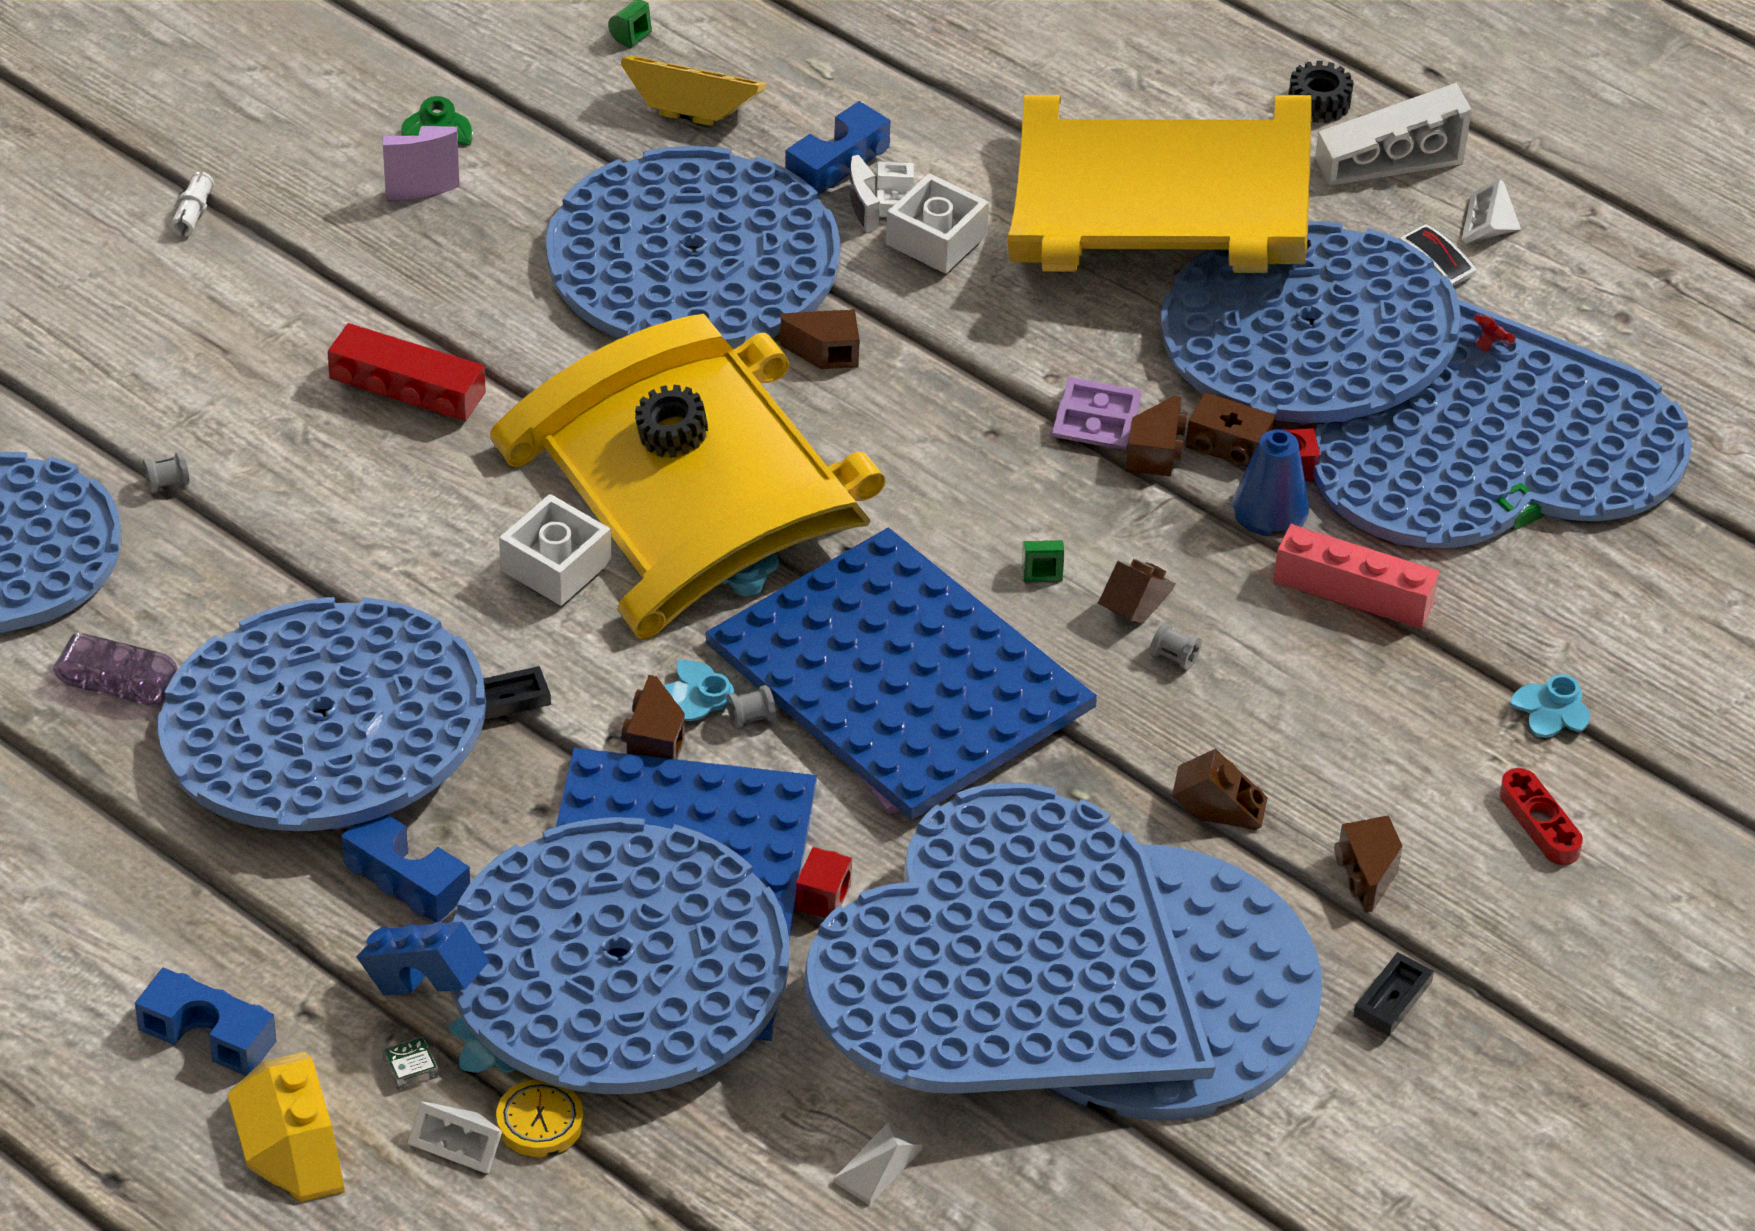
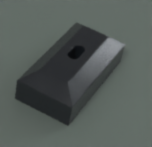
M540 666L483 678L486 695L484 720L551 705V693Z
M1397 952L1356 1003L1353 1017L1390 1036L1432 983L1434 971ZM1392 998L1396 999L1394 1002H1389Z

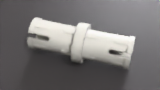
M200 172L194 173L187 190L178 199V210L170 223V227L179 236H182L186 226L188 227L185 231V237L190 236L194 231L199 216H202L207 209L206 200L214 186V180L205 172L202 173L199 182L197 181Z

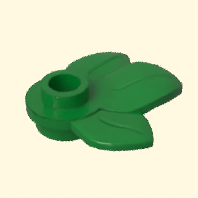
M432 96L424 100L420 105L419 111L409 115L402 123V136H420L421 126L457 127L458 143L462 145H471L473 129L470 121L465 116L455 112L453 103L442 96ZM433 110H441L442 112L435 113Z

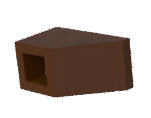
M855 309L780 313V346L820 369L859 367L860 338Z
M1173 396L1132 417L1126 471L1171 477L1173 461L1181 462L1183 439L1176 438L1177 435L1184 436L1187 413L1180 412L1181 397Z
M1134 558L1131 564L1117 561L1097 604L1129 620L1144 623L1173 591L1176 583L1164 578L1167 573L1166 570L1149 562L1144 563Z
M648 675L643 690H636L632 705V712L634 714L632 719L626 718L623 723L621 742L626 743L627 754L678 759L685 741V713L658 677Z
M1216 748L1179 765L1172 796L1198 820L1253 830L1262 827L1268 797Z
M1389 815L1342 824L1339 842H1336L1334 846L1337 863L1340 867L1344 866L1348 874L1350 892L1354 898H1359L1365 913L1372 912L1399 870L1403 845Z

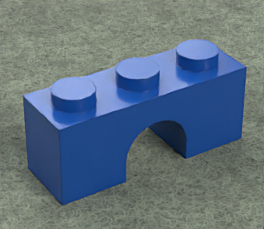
M858 101L835 116L834 142L823 141L811 133L785 150V168L806 181L817 191L819 196L850 175L852 156L859 155L867 163L876 156L883 154L890 147L891 120Z
M388 814L355 824L341 836L343 862L352 873L356 875L362 874L374 882L382 892L387 895H394L408 904L413 912L418 915H425L434 922H440L457 907L460 898L470 884V866L440 847H437L429 855L421 859H405L404 857L408 854L407 828Z
M436 922L418 926L410 924L405 927L396 928L381 927L369 935L366 940L367 945L356 956L383 996L410 994L425 976L437 992L465 990L490 962L463 922Z
M164 967L161 968L135 1001L138 1030L176 1045L181 1037L192 1029H212L209 1034L212 1062L244 1076H247L261 1063L277 1041L274 1014L257 1004L251 1005L231 996L223 989L211 988L195 981L185 973H176Z

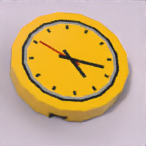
M537 1079L521 1082L511 1087L500 1098L496 1109L497 1127L502 1130L501 1139L507 1147L520 1155L539 1158L548 1157V1152L559 1150V1153L569 1149L580 1137L584 1125L582 1101L574 1090L554 1086Z

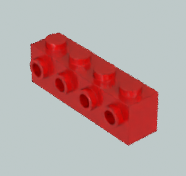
M347 323L327 351L329 379L462 421H467L486 393L485 365L351 323Z

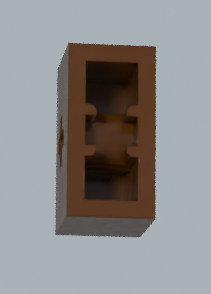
M1204 392L1189 419L1185 447L1247 467L1261 436L1268 431L1274 430L1276 415Z

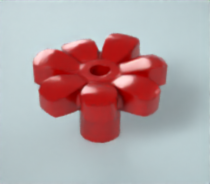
M1476 314L1472 319L1479 325L1482 335L1474 345L1483 352L1487 353L1494 342L1503 343L1509 347L1516 341L1513 334L1496 325V322L1491 317Z

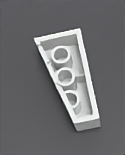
M1454 83L1318 131L1315 160L1329 186L1461 165L1464 161L1472 109L1458 84Z

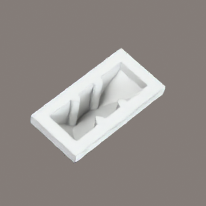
M1501 179L1471 193L1462 240L1465 244L1521 230L1506 186Z
M420 1102L407 1144L487 1174L490 1172L502 1130L477 1112Z
M887 1123L834 1178V1183L870 1205L922 1151L923 1144L890 1123Z

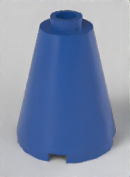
M1272 430L1261 436L1234 493L1233 508L1236 512L1235 518L1240 525L1250 532L1262 536H1272V531H1285V535L1290 524L1303 527L1308 518L1309 500L1299 444L1296 437L1287 431Z

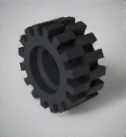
M1310 61L1305 63V67L1301 65L1296 67V72L1293 71L1291 74L1288 95H1311L1312 122L1318 123L1319 119H1324V123H1330L1331 117L1336 121L1340 120L1341 115L1346 116L1350 109L1354 82L1351 80L1349 72L1344 73L1345 68L1339 66L1335 69V63L1329 62L1327 66H1324L1323 61H1316V65L1313 66Z
M667 385L660 386L661 393L658 394L654 389L649 391V399L643 396L639 400L640 406H636L635 419L642 445H646V449L650 453L656 450L657 456L663 457L665 451H668L670 458L676 457V451L679 450L682 451L683 455L688 454L689 446L696 450L700 446L699 440L704 441L707 437L706 431H708L705 408L700 395L697 392L693 394L692 389L687 386L682 392L680 385H673V390L668 391ZM669 417L684 418L681 422L674 425L659 424Z

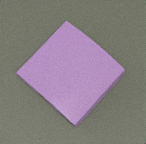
M421 126L420 136H383L386 200L423 198L444 193L460 186L457 127Z
M1068 376L1063 399L1059 404L1052 437L1127 451L1132 417L1138 415L1142 390Z

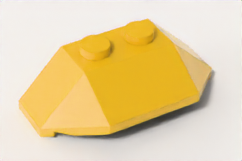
M633 55L623 57L621 60L622 68L647 105L659 109V115L665 117L680 118L681 113L693 116V122L714 125V120L718 121L726 118L766 90L767 83Z
M306 1052L262 1061L227 1093L247 1168L272 1184L289 1191L290 1195L300 1202L345 1192L333 1128L312 1057Z

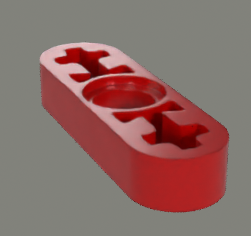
M1513 768L1506 771L1502 777L1499 792L1503 803L1549 861L1558 865H1570L1576 862L1580 856L1583 836L1533 772L1524 768ZM1535 811H1542L1549 814L1552 819L1549 821H1538L1530 814Z

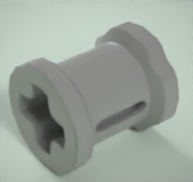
M182 451L175 452L174 457L157 461H151L149 458L143 460L144 474L150 493L158 492L160 487L181 483L183 486L189 485L188 467Z
M1164 622L1157 629L1152 639L1150 654L1155 657L1163 655L1178 662L1181 668L1189 670L1200 652L1202 640L1197 636L1190 638L1174 631L1171 624Z
M767 685L760 686L759 691L739 696L735 693H730L726 696L727 710L734 729L742 728L744 723L764 718L767 721L776 719L773 695Z

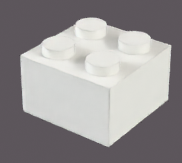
M928 173L887 211L886 245L946 274L987 235L989 202Z
M549 494L499 537L500 571L562 606L611 562V528Z

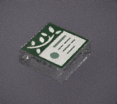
M424 1036L382 1049L383 1060L397 1090L439 1077L438 1066Z

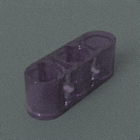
M76 633L69 638L53 667L56 677L72 687L151 706L158 705L162 701L168 684L178 670L174 660L161 652L84 633Z

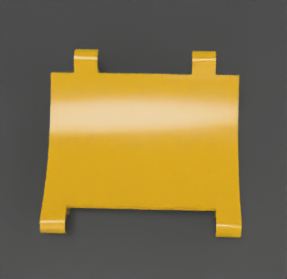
M1024 95L1018 184L1012 223L1007 235L1010 262L1042 263V271L1077 272L1082 249L1229 250V266H1233V273H1267V264H1306L1310 183L1311 95H1275L1274 120L1059 119L1061 95Z
M704 314L682 317L645 328L584 356L552 376L510 409L490 431L492 443L512 467L526 465L546 449L599 521L611 528V537L643 578L620 600L618 607H616L618 613L636 637L640 639L653 637L683 610L712 588L759 560L799 542L832 532L865 527L870 523V518L856 501L869 500L878 495L885 486V476L864 452L852 453L840 463L836 461L829 466L825 464L761 384L771 383L782 378L790 365L787 356L767 333L755 334L742 345L733 349ZM667 385L668 391L673 390V385H680L682 392L687 386L692 389L693 394L697 392L701 397V401H703L708 422L707 437L704 441L699 440L700 446L696 450L689 446V453L683 455L681 450L676 451V457L671 458L668 451H665L663 457L657 456L656 450L650 453L647 451L646 445L643 446L640 441L636 424L635 409L636 406H640L639 400L643 396L649 399L648 392L653 389L657 394L661 393L660 386ZM669 417L659 424L674 425L681 422L684 418Z

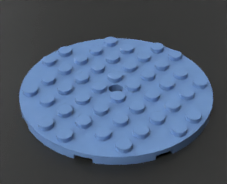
M680 146L648 150L643 152L642 158L625 163L618 159L600 167L574 185L563 197V204L556 215H552L547 231V265L552 282L559 295L586 322L618 339L657 324L698 314H704L733 349L739 347L750 337L758 333H767L773 338L780 334V313L813 312L823 302L833 286L840 260V237L831 210L826 209L819 201L817 191L806 181L786 168L764 158L756 156L754 160L733 156L730 149L707 146ZM698 246L700 248L696 249V253H692V249L686 247Z
M1308 221L1306 264H1267V273H1233V266H1229V250L1205 249L1196 255L1175 276V284L1169 294H1166L1161 310L1162 339L1169 360L1175 369L1190 385L1202 394L1204 392L1275 414V420L1296 422L1302 425L1334 421L1346 422L1350 419L1364 417L1396 406L1421 392L1439 377L1453 357L1459 341L1460 304L1447 276L1443 277L1433 267L1434 261L1410 244L1367 228L1365 233L1343 229V223ZM1311 318L1316 320L1313 321V325H1310L1309 321L1305 319Z
M334 597L298 601L264 610L239 621L240 628L222 638H218L215 635L197 648L173 675L165 690L166 699L158 714V735L166 766L176 783L201 806L235 822L259 828L284 831L337 830L370 821L404 808L437 788L450 777L467 758L481 733L486 712V695L483 675L473 651L459 635L455 637L442 628L441 621L415 608L387 600L362 598L361 603H335ZM320 709H329L326 712L327 717H323L321 713L314 712Z
M612 817L572 822L542 832V838L522 847L516 844L497 856L469 884L457 904L458 910L452 922L464 923L490 961L465 990L450 991L460 1016L481 1044L497 1058L534 1079L554 1086L597 1094H632L666 1089L692 1081L726 1064L745 1050L770 1022L786 988L789 972V936L782 908L770 887H765L753 873L751 864L735 851L700 832L674 824L673 828L669 829L646 825L645 819ZM622 948L629 953L622 956L621 961H618L617 957L611 956L607 952L611 949Z
M1139 844L1153 870L1216 1068L1212 1079L1051 1089L1085 1106L1092 1102L1117 1109V1115L1125 1117L1172 1120L1216 1113V1107L1233 1103L1240 1099L1244 1103L1268 1090L1289 1072L1306 1050L1310 1042V1036L1315 1028L1321 1005L1322 975L1317 951L1305 926L1291 907L1275 891L1256 877L1226 861L1200 852L1163 845Z

